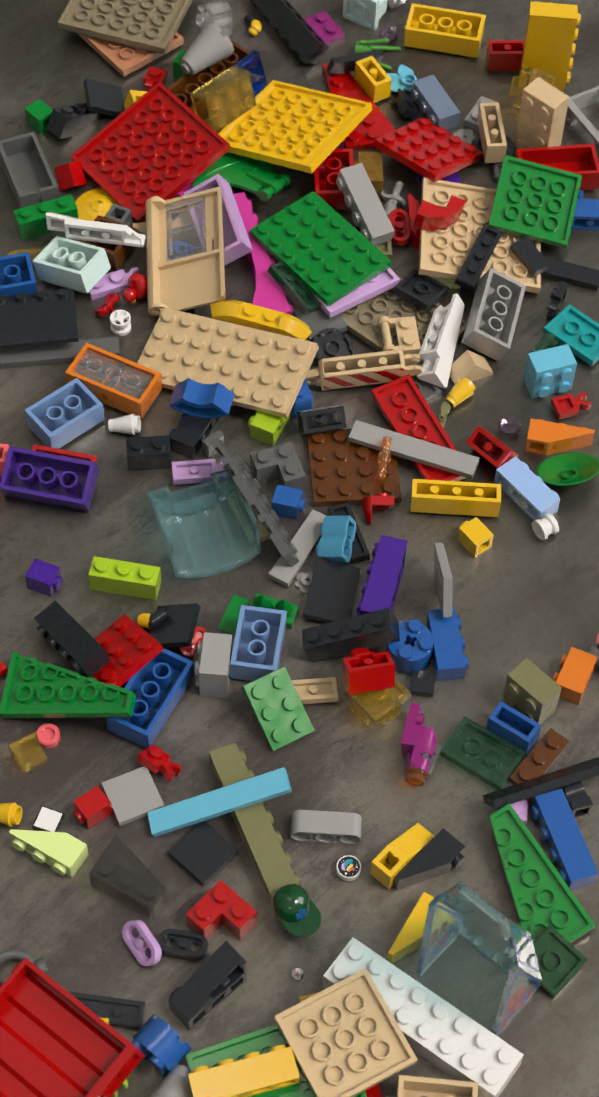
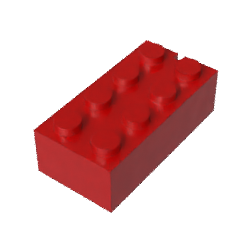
M594 144L516 149L515 158L582 175L579 190L599 188V161Z

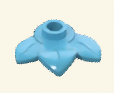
M402 64L398 68V73H387L392 79V92H398L399 88L411 91L413 81L417 80L413 70Z

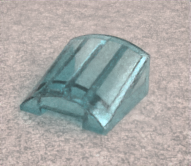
M228 469L210 474L211 481L172 492H170L168 486L146 492L175 577L201 578L214 576L235 569L261 553L257 520L247 500L232 478L234 475Z

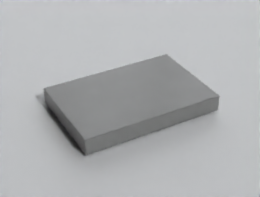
M434 543V583L443 618L452 616L453 577L444 544Z

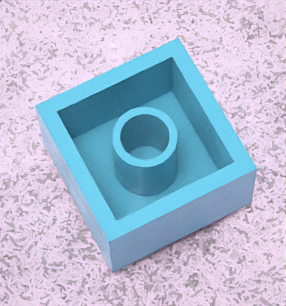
M568 344L528 353L523 380L532 399L572 390L577 362Z

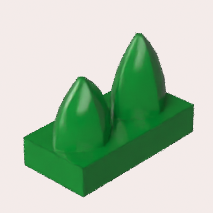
M256 593L251 604L254 607L287 611L286 628L292 629L299 612V606L291 604L287 599L279 600L260 593Z

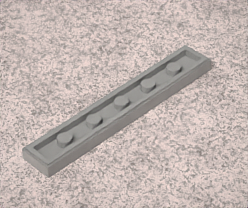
M358 420L355 421L348 437L350 442L473 479L480 460L476 456Z

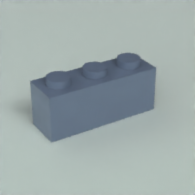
M434 74L413 81L411 97L418 103L421 112L431 120V123L446 130L458 127L460 111Z

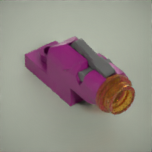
M411 703L400 744L402 755L407 756V765L404 773L405 781L413 786H423L424 782L428 780V776L431 775L442 749L437 743L434 729L423 726L425 714L421 713V705L417 703Z

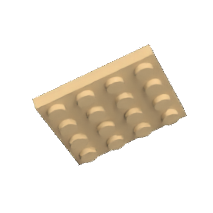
M366 968L274 1016V1020L288 1046L292 1047L294 1057L316 1097H354L418 1061Z

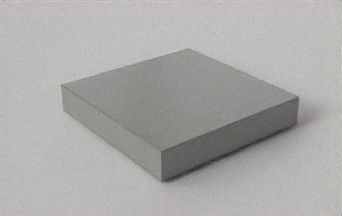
M145 766L102 782V788L112 804V810L119 826L148 816L147 812L165 807L149 770Z

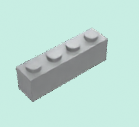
M359 163L340 169L336 184L338 189L342 190L344 194L345 204L347 207H350L355 224L359 225L361 230L360 233L374 246L391 241L395 230L363 164Z

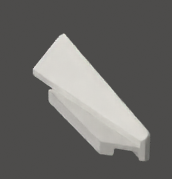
M53 212L46 213L47 229L65 232V236L68 239L142 248L145 244L146 235L136 233L127 225L88 221Z
M457 293L452 295V300L446 307L440 305L435 309L419 352L422 361H425L422 365V373L417 375V377L441 388H447L465 307Z

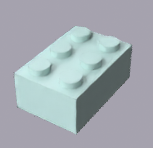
M56 236L33 260L39 280L83 293H88L111 268L104 248Z

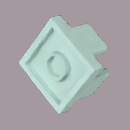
M343 0V17L375 31L378 28L379 19L386 12L387 0Z

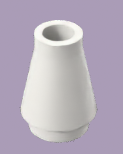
M134 413L109 419L108 428L110 432L135 435L141 432V419L139 415H134Z

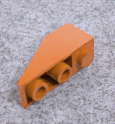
M531 418L525 452L550 455L590 446L593 442L595 430Z

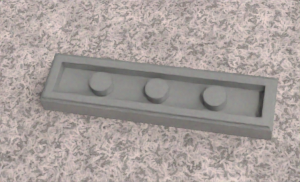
M312 509L291 540L298 550L296 556L300 562L292 567L281 555L269 572V579L289 587L322 537L320 525L323 523L326 515Z

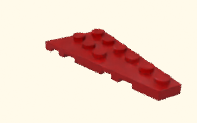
M324 64L323 73L330 94L372 103V111L343 140L345 149L359 151L376 148L374 147L375 139L396 129L350 72L328 75L326 69L329 64Z

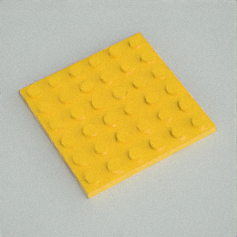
M272 80L218 134L230 144L231 149L228 151L230 153L312 174L372 111V103Z

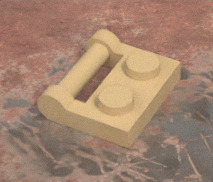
M382 316L378 319V326L381 328L384 342L383 351L399 349L403 351V355L419 354L421 346L415 316L398 318ZM389 328H395L398 346L392 344Z

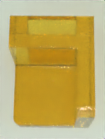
M36 732L10 744L12 756L23 774L48 761L46 754L39 744Z

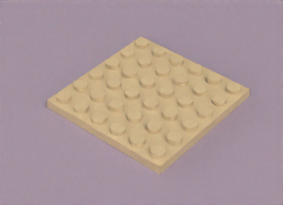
M423 178L421 203L424 200L446 208L451 195L467 201L461 217L452 226L436 231L420 230V275L456 280L483 226H488L496 189L442 180L434 183L428 178ZM502 232V236L481 277L491 267L525 285V291L539 293L541 289V273L533 276L509 249L511 243L523 237ZM529 239L541 252V242Z

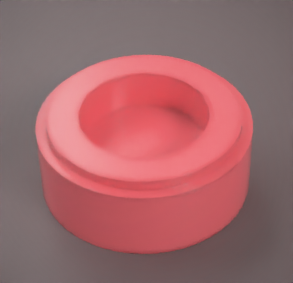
M53 724L40 726L36 732L38 744L43 748H53L60 742L58 727Z

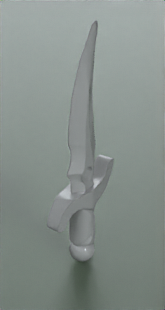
M401 181L396 182L392 194L388 195L381 191L382 199L387 202L384 204V210L388 218L390 212L396 209L397 204L406 208L405 200L399 196L403 187Z

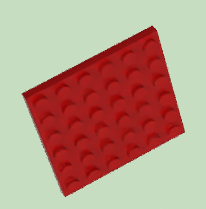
M158 82L70 157L74 162L81 161L83 171L118 205L132 210V218L137 223H142L146 221V201L153 196L161 197L163 200L172 199L227 153L231 146L161 82Z

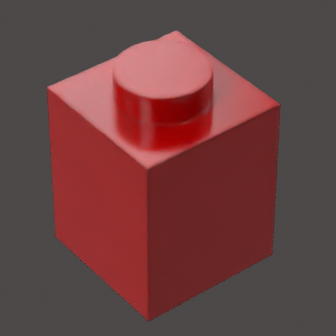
M99 786L73 801L75 809L73 815L79 824L84 823L88 830L113 814L112 804Z

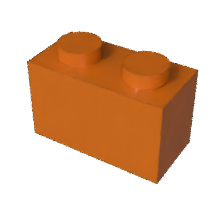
M571 647L568 655L563 654L559 664L562 669L560 673L555 672L552 679L562 687L560 698L579 705L595 669L597 656Z

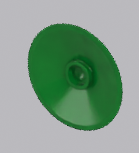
M584 452L560 453L543 460L538 465L536 474L542 478V481L552 485H576L592 479L599 473V459L594 455Z

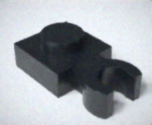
M561 281L558 288H553L550 295L552 301L548 306L549 311L546 316L555 318L566 298L568 283Z

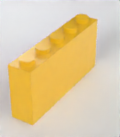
M530 2L519 87L525 88L539 77L558 90L565 91L566 83H570L571 72H568V69H572L573 66L571 55H575L576 43H573V40L578 38V28H576V25L580 26L581 14L577 13L578 5Z

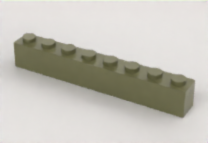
M236 742L209 751V764L220 788L255 777L253 771L247 769L245 765L247 763L246 755L243 750L238 749ZM265 801L233 811L231 815L273 910V897L280 887L287 884L302 886L298 873H293L291 869L293 864L288 851H283L281 846L283 845L282 836L279 831L274 830L272 826L274 824L273 816L270 810H265L263 805ZM276 917V919H277V921H278V923H279L280 928H281V929L284 928V926L282 925V923H281V922L279 921V919Z

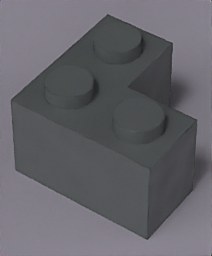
M292 442L250 453L252 474L260 484L278 480L280 485L305 491L306 475Z

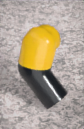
M246 14L244 21L251 26L248 32L253 36H257L258 32L262 30V23L252 14Z
M162 607L154 614H140L136 621L142 628L153 629L167 619L169 615Z

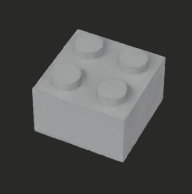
M204 632L203 641L198 642L199 657L195 665V687H199L200 696L228 698L232 635Z

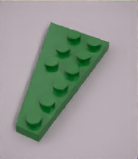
M12 651L0 703V717H132L136 695L131 690L110 683L105 684L97 681L95 678H87L77 672L50 663L45 664L35 658H27Z
M507 804L490 815V825L522 932L531 937L532 943L548 925L556 929L570 943L595 928V923L511 804ZM524 936L526 946L528 949L531 945V941Z

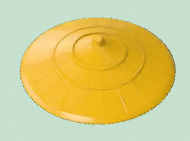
M102 188L89 190L80 195L75 201L78 208V218L88 221H94L98 215L104 217L113 203H117Z

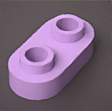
M128 921L122 930L125 943L141 965H156L162 955L160 945L143 921Z

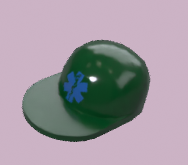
M287 884L276 891L273 897V911L285 929L296 937L304 938L313 935L320 927L321 914L310 899L307 891L297 884Z

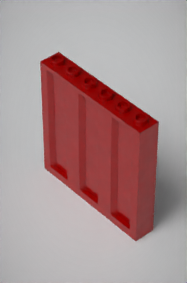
M26 957L13 968L12 974L8 979L0 984V1097H112L145 1056L135 1045Z

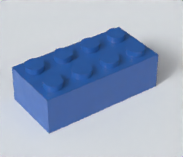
M29 252L0 257V295L10 296L17 293H37L36 280Z
M163 649L132 676L124 687L133 691L136 695L132 717H106L108 731L145 748L151 746L194 677V662L167 649Z

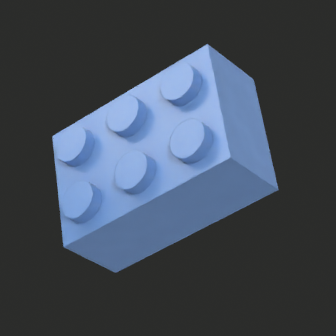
M78 378L24 410L26 424L46 447L57 449L105 420L103 404Z
M241 605L230 661V678L254 681L279 669L287 625V611Z

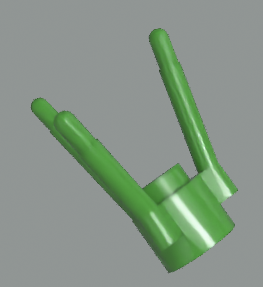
M389 39L361 40L356 42L355 54L372 50H401V47L372 46V44L389 42ZM381 62L379 64L382 68L388 70L392 69L391 66H388Z

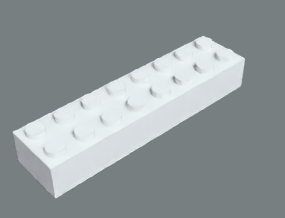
M352 937L323 975L322 987L326 989L366 968L415 1053L454 1080L478 1082V1097H499L521 1065L524 1054Z

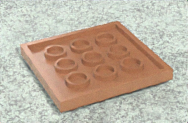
M177 32L166 53L184 44V38ZM78 33L88 45L123 77L164 55Z

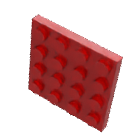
M424 117L375 139L374 147L434 183L481 160L483 152L474 145L466 143L460 137L446 131L443 127L433 125L430 119Z

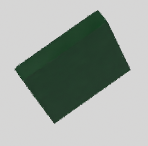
M548 925L520 957V960L536 968L538 964V971L520 965L519 960L516 963L528 975L540 979L539 985L554 998L588 959L556 929Z

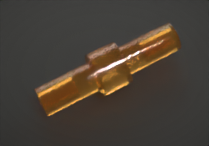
M383 437L381 452L378 453L377 480H385L387 465L390 464L391 454L389 452L392 440L390 437Z

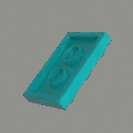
M569 304L544 327L543 333L561 346L568 344L572 353L589 365L593 366L599 360V324Z

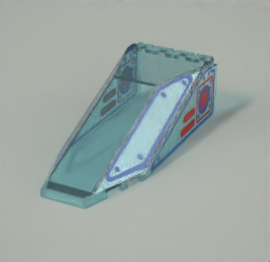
M462 881L434 897L429 903L416 975L421 977L459 934L472 945L475 944L480 952L491 961L495 960L496 965L508 974L492 1033L498 1037L540 987L542 982L531 934L490 900Z

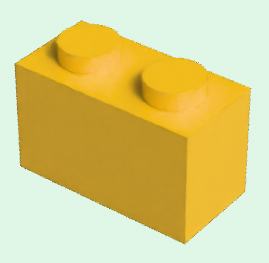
M370 56L356 62L355 80L375 103L390 97L392 79L374 57Z

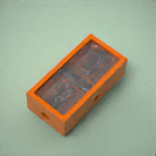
M89 343L83 346L65 372L66 384L78 378L101 403L128 414L134 413V415H139L140 419L144 417L162 390L161 373Z

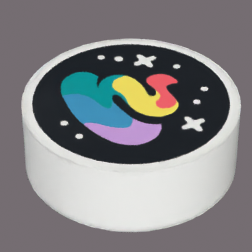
M351 855L341 857L336 867L338 877L348 882L356 880L361 873L360 861Z

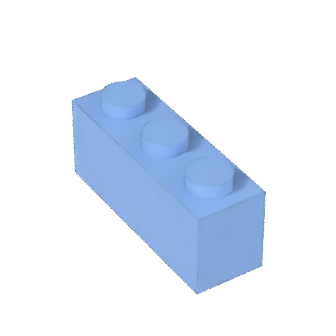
M515 456L496 469L494 482L501 484V489L533 520H541L545 514L550 513L553 515L558 511L560 503L558 494L551 490L542 481L541 477L536 476L525 462H521Z

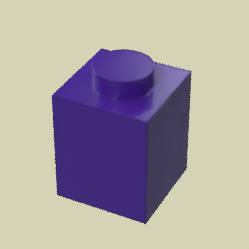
M36 558L25 575L28 589L52 597L55 590H59L63 581L60 567Z

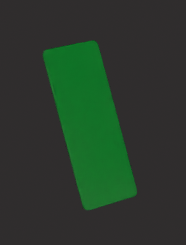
M233 595L217 629L234 634L237 629L241 605L248 606L250 600Z

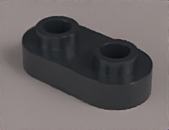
M166 929L159 935L158 944L164 955L197 961L203 959L208 953V941L200 933ZM172 941L175 943L173 947L167 946L168 942ZM193 946L200 947V950L192 951L191 948Z

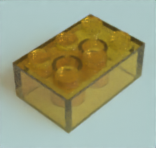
M231 66L190 93L195 114L216 132L257 105L249 72L235 66Z

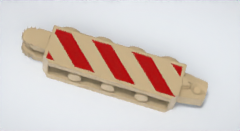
M399 349L325 358L318 361L319 366L308 371L305 380H307L308 385L316 384V386H321L322 391L388 383L408 374L410 376L421 374L422 367L420 365H412L419 363L421 359L418 354L403 355V351Z

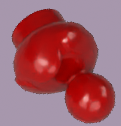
M133 273L128 278V288L122 294L123 299L131 304H135L136 299H143L147 296V275Z

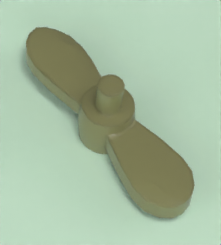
M448 401L442 403L441 413L437 418L443 429L451 409Z

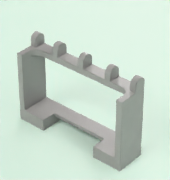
M599 86L569 97L565 120L570 126L577 124V122L582 125L593 138V144L599 159V132L580 111L584 107L599 102Z

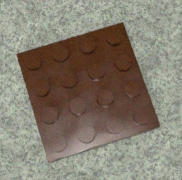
M381 427L393 431L392 427ZM336 429L307 434L313 507L335 506L349 502V505H362L364 497L376 496L377 493H388L389 496H395L394 503H401V490L395 455L348 441L352 429Z

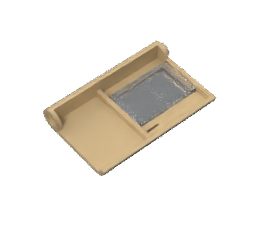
M221 186L169 200L153 196L146 201L148 313L150 315L160 316L164 308L185 311L225 300Z

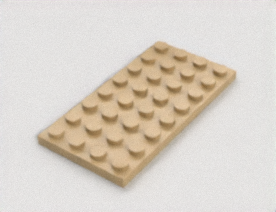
M164 308L137 363L161 373L163 388L174 390L175 385L188 378L202 384H215L219 382L235 394L232 405L288 418L319 347L315 342Z

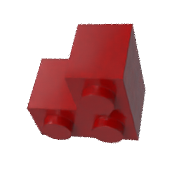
M222 880L186 913L187 927L195 933L204 935L206 939L223 925L235 937L241 940L257 924V911Z

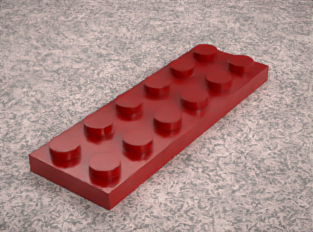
M410 374L371 390L373 399L394 432L457 451ZM412 461L422 479L460 481L466 478Z

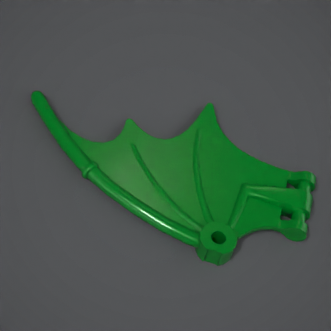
M227 152L198 176L192 184V188L219 174L229 182L230 186L252 192L260 200L266 202L271 198V195L274 196L283 187L289 185L291 179L287 174L278 175L273 172L270 167L273 164Z

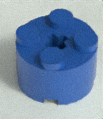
M417 619L400 622V641L386 644V651H389L395 663V671L406 672L408 675H412V670L424 671L432 657L433 636L430 630Z
M155 1014L146 1021L132 1037L133 1040L131 1041L145 1055L143 1057L145 1060L150 1057L149 1060L154 1064L155 1069L163 1076H166L179 1065L186 1054L192 1050L186 1041L184 1043L180 1042L179 1034L159 1016L156 1017Z

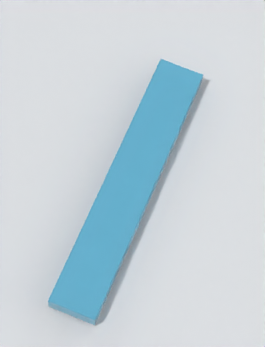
M283 767L147 812L151 833L154 837L290 793L292 790L287 771Z

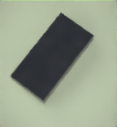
M527 237L511 243L509 249L533 276L550 269L551 264Z

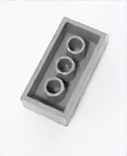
M490 267L478 281L462 343L498 361L511 347L526 286Z

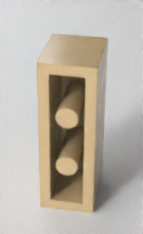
M479 103L477 122L485 163L503 162L507 143L499 103Z

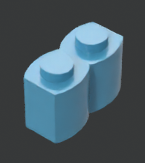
M350 515L325 516L323 523L320 525L322 537L316 546L317 556L339 563H349L352 555V542L356 533V521Z

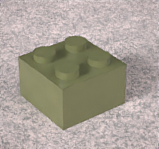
M526 658L507 675L503 698L508 706L515 708L520 713L541 724L556 711L562 687Z

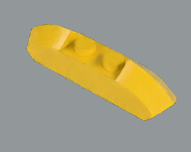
M226 300L210 304L212 318L302 340H306L312 333L310 327L300 319L276 310L237 300Z

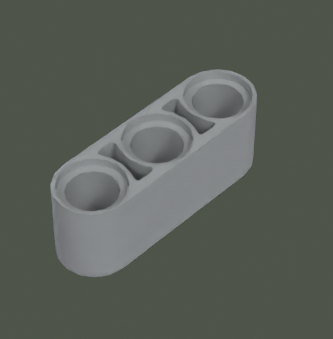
M296 810L292 812L290 837L293 840L337 844H357L361 841L362 817L357 813Z

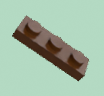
M550 728L512 773L508 782L515 785L545 775L569 746L570 741Z

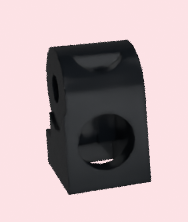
M582 781L560 787L565 794L575 819L590 815L593 803L590 796H587Z

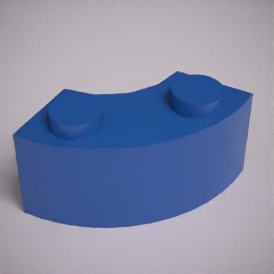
M188 378L175 385L169 406L194 417L219 418L229 414L235 394L219 382L215 384H202Z

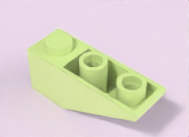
M15 829L9 831L11 844L15 849L21 852L25 850L37 862L49 864L56 873L62 876L66 874L72 878L88 856L87 844L68 833Z

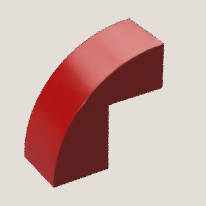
M451 195L446 208L422 200L413 228L436 231L452 226L461 217L467 200Z

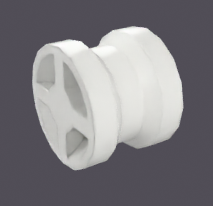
M120 309L113 311L110 315L111 331L116 336H125L131 331V318L127 311Z
M547 513L541 520L536 519L532 522V529L535 535L543 541L550 534L558 533L559 525L554 516Z

